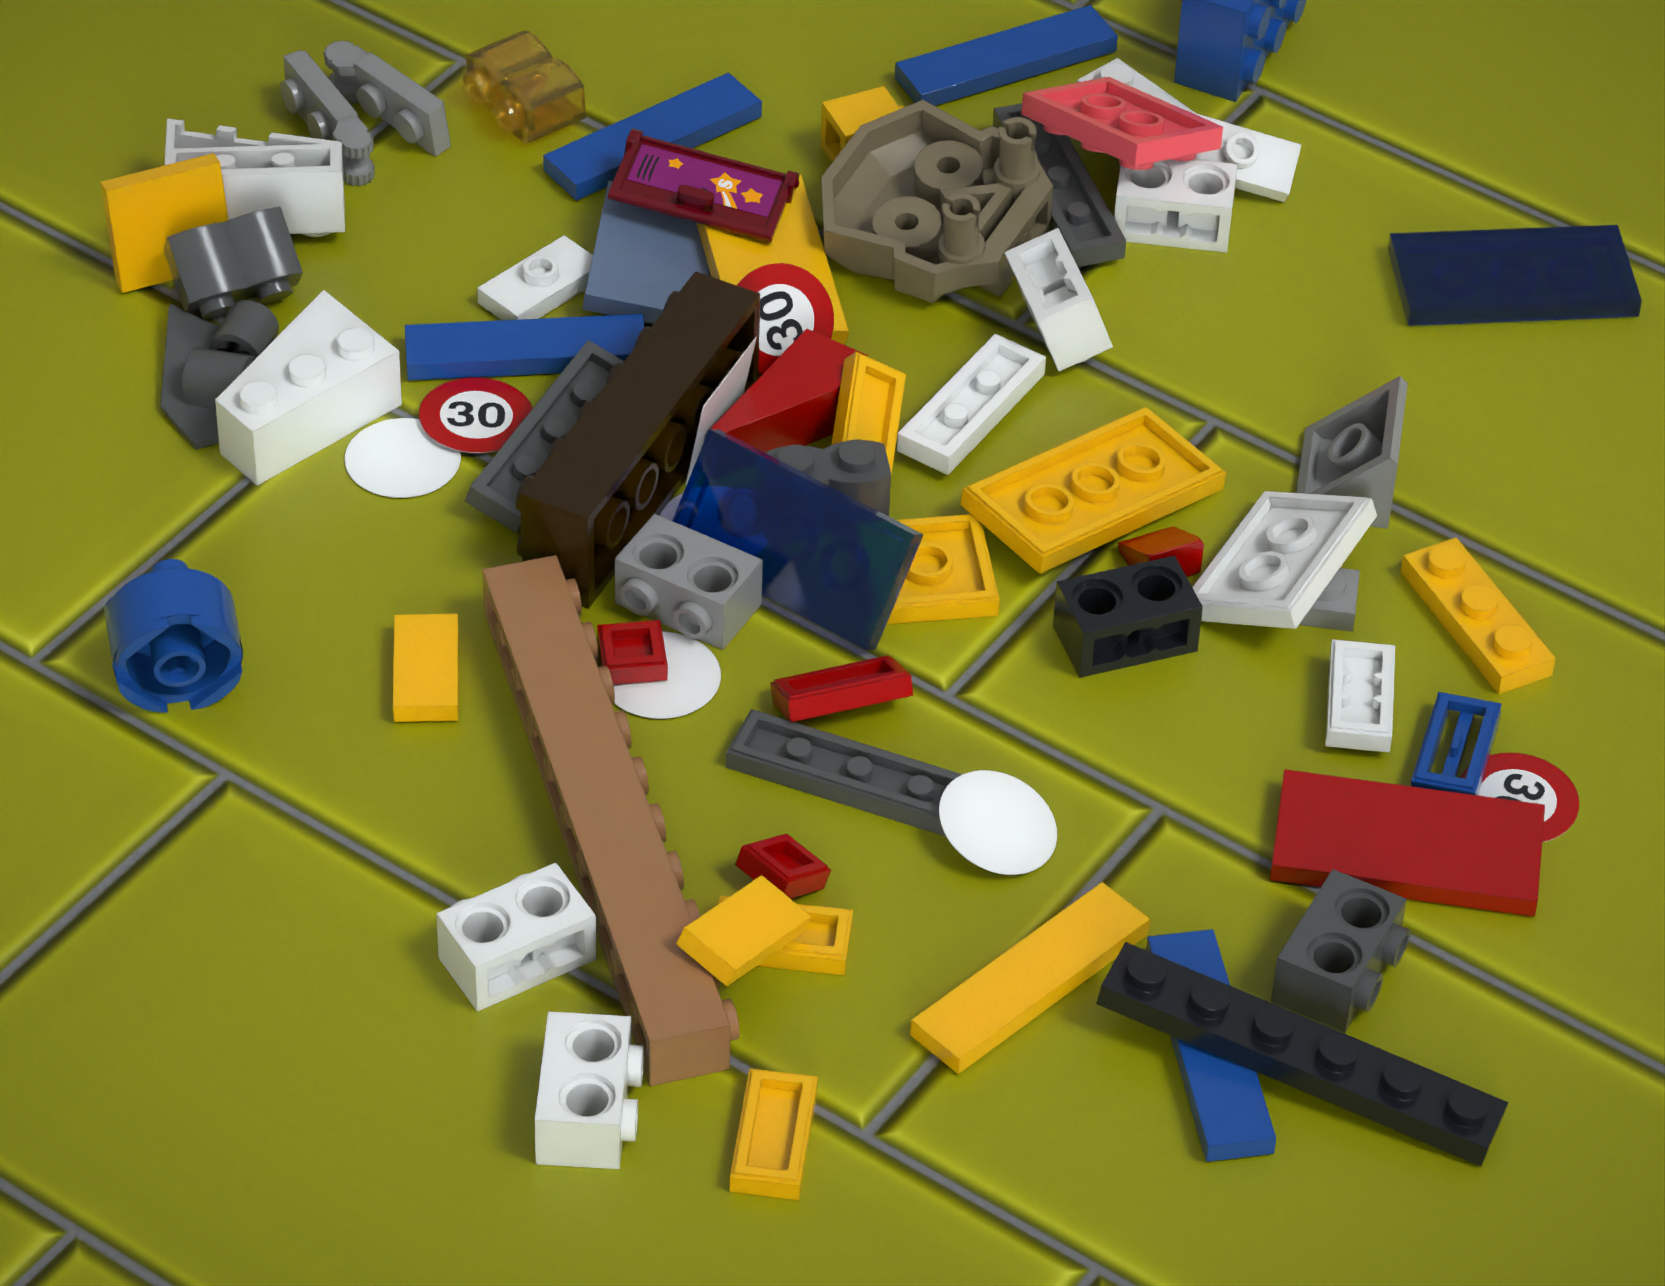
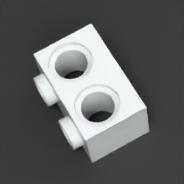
M1168 159L1154 162L1153 168L1147 170H1133L1120 166L1114 219L1123 233L1126 242L1227 253L1237 164L1195 159L1191 161Z
M1059 228L1004 252L1025 303L1058 372L1077 363L1087 361L1091 357L1113 348L1094 299Z
M557 863L532 873L519 875L509 883L474 898L461 900L450 908L436 913L438 958L477 1012L596 960V915Z
M548 1011L535 1112V1155L537 1165L620 1169L623 1141L636 1142L638 1099H627L629 1086H642L644 1067V1045H631V1016Z

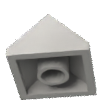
M1401 376L1305 428L1296 493L1372 498L1377 517L1370 527L1388 529L1408 385Z

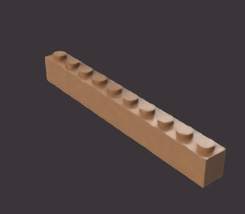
M557 555L482 569L484 616L583 898L596 915V935L625 1016H631V1034L635 1045H644L643 1068L650 1086L729 1070L730 1041L739 1039L740 1036L736 1009L731 999L721 1000L717 990L720 988L721 982L676 945L684 927L700 917L699 910L694 899L684 901L681 890L684 889V877L679 856L676 851L666 852L663 842L666 841V828L662 810L658 803L648 804L646 795L649 793L646 768L640 756L631 758L628 750L632 746L628 719L624 711L614 712L612 704L615 702V694L610 671L607 666L598 667L595 659H598L596 635L591 622L581 623L579 616L582 614V604L577 582L574 578L565 580Z

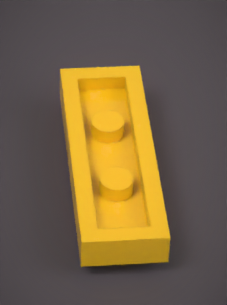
M1457 537L1403 555L1400 572L1498 695L1553 675L1555 656Z

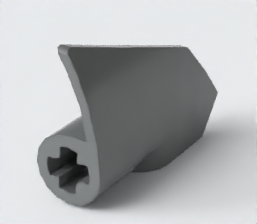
M241 300L234 303L220 326L196 317L176 305L169 306L160 406L161 411L195 450L219 443L215 399L275 340L279 333V323L276 316L261 303L251 300Z

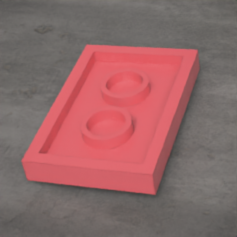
M1111 77L1023 93L1021 115L1043 124L1044 131L1048 133L1067 135L1080 141L1081 147L1085 150L1107 153L1118 158L1119 164L1128 169L1147 170L1153 168L1154 162L1168 159L1191 161L1196 159L1198 153L1221 149L1223 126Z

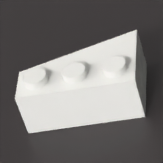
M167 118L165 165L214 153L221 164L228 220L258 210L281 207L290 234L322 237L334 232H345L342 142L273 132L269 135V142L237 138V128L221 125L217 127L216 135L185 131L184 120Z
M323 290L215 399L220 454L258 486L401 406L399 350Z

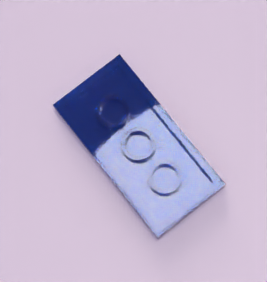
M1618 225L1390 233L1388 252L1408 326L1637 317L1640 313L1642 300Z
M709 429L672 520L675 523L762 559L763 596L865 650H876L923 538L922 533L720 429Z

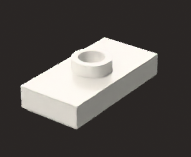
M1193 113L1223 126L1221 149L1198 153L1195 160L1237 164L1235 188L1285 203L1290 193L1301 144Z
M563 235L477 288L478 304L500 320L539 319L586 290L593 255Z
M1332 639L1329 656L1325 746L1390 753L1393 730L1395 645Z

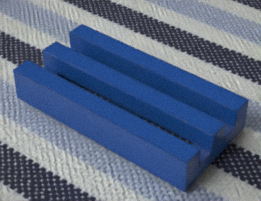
M1438 692L1411 779V786L1478 795L1500 722L1502 703ZM1449 711H1458L1460 715L1442 774L1432 773L1431 770ZM1474 716H1484L1466 779L1458 778L1457 773Z

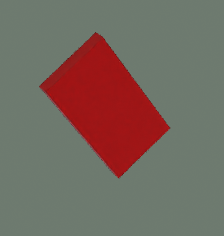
M1284 769L1270 880L1322 887L1328 875L1334 869L1410 900L1535 917L1539 893L1545 805Z

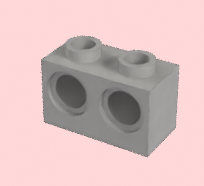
M654 514L615 558V604L627 608L637 615L645 616L652 620H660L661 624L680 631L690 638L698 639L724 650L762 605L763 560Z

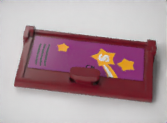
M632 128L626 139L624 157L610 187L608 199L772 243L786 204H791L795 191L799 187L800 173L790 170L787 171V174L644 136L643 131Z

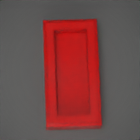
M890 655L775 679L774 682H770L773 704L790 722L914 696L911 674Z

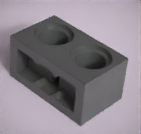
M1332 869L1277 957L1271 1002L1345 1033L1359 1009L1369 1012L1373 1007L1383 983V974L1381 972L1386 964L1396 967L1406 950L1410 929L1402 927L1407 899Z

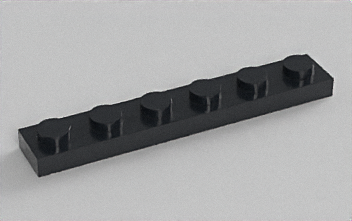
M1127 942L1124 943L1103 981L1096 1002L1097 1005L1480 1167L1488 1153L1509 1103Z

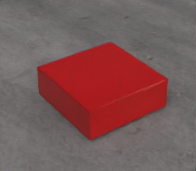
M660 620L597 625V643L601 667H608L613 685L668 681V664Z
M787 833L743 845L735 863V866L753 880L762 875L790 899L824 889L831 872L828 865Z

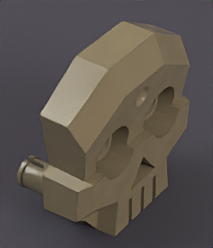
M924 100L861 125L821 177L825 254L853 273L894 280V290L934 303L946 293L971 286H979L1001 298L1012 283L1014 276L1004 252L1048 233L1050 230L1053 184L1041 167L1035 151L1036 126L1026 118L1012 117L1003 121L1002 127L999 126V129L990 126L979 131Z

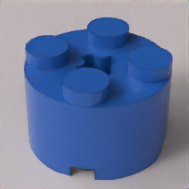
M166 559L154 564L149 573L141 575L125 584L106 602L104 612L113 671L120 693L132 704L148 711L168 713L167 703L189 701L191 710L201 709L224 698L240 681L243 647L234 599L227 586L218 578L203 571L189 569L186 563L181 560Z

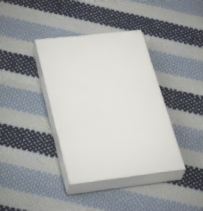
M1264 491L1192 587L1203 606L1201 621L1296 629L1377 517L1372 498Z

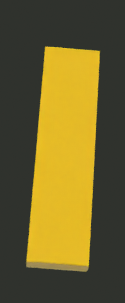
M1101 882L911 1020L910 1036L959 1075L1115 960L1125 942L1135 945L1149 935L1150 918Z

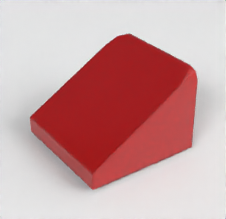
M1168 527L1118 542L1117 549L1128 565L1175 556L1186 577L1201 573L1204 550L1203 541L1198 536L1177 527Z

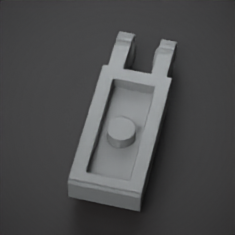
M348 40L334 41V43H329V46L325 47V51H323L325 64L329 69H333L334 72L330 74L329 80L349 103H359L368 115L373 118L379 116L396 128L407 142L417 143L435 157L450 147L451 142L444 101L372 52L367 53L359 46H354L353 42L349 43Z
M305 50L284 55L285 80L280 83V92L287 109L292 114L298 113L306 122L312 138L342 142L343 176L347 185L351 184L352 187L355 185L360 187V185L366 186L368 182L371 183V179H374L375 166L373 160H370L369 155L370 152H373L374 144L371 133H368V128L358 118L354 108Z

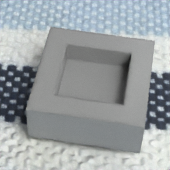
M1339 568L1299 625L1353 632L1360 570Z

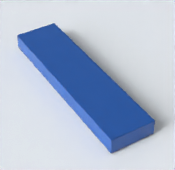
M1088 5L896 62L895 79L914 103L924 100L936 106L1116 52L1118 35L1092 5Z
M728 72L543 155L544 171L577 201L606 188L608 180H614L624 157L626 139L632 128L643 131L644 136L694 148L762 117V101Z
M643 314L405 325L407 379L432 380L558 374L563 372L588 340L625 361L634 350L637 338L644 329Z
M1213 929L1147 937L1146 951L1230 985ZM1170 1036L1206 1162L1274 1154L1276 1135L1257 1072Z

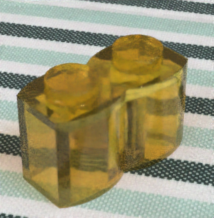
M521 30L466 54L467 72L463 75V82L468 96L475 104L482 103L490 112L494 113L500 127L506 133H512L519 140L530 143L586 118L585 92L581 80L566 63L560 59L553 58L546 46L531 32Z

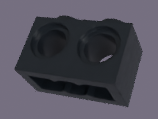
M1170 556L1057 581L1053 628L1079 678L1197 652L1203 606L1176 557Z

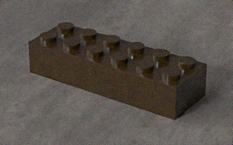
M695 271L679 292L673 291L665 303L663 313L652 327L647 326L641 331L634 350L623 364L617 363L613 366L608 375L606 385L597 397L584 403L576 423L564 438L559 437L554 441L549 450L547 460L534 476H527L522 482L516 497V509L521 513V534L517 544V554L522 557V562L557 555L565 580L574 578L577 582L582 607L587 609L591 607L615 575V558L654 514H661L686 481L702 408L755 337L757 338L744 393L758 380L760 293Z

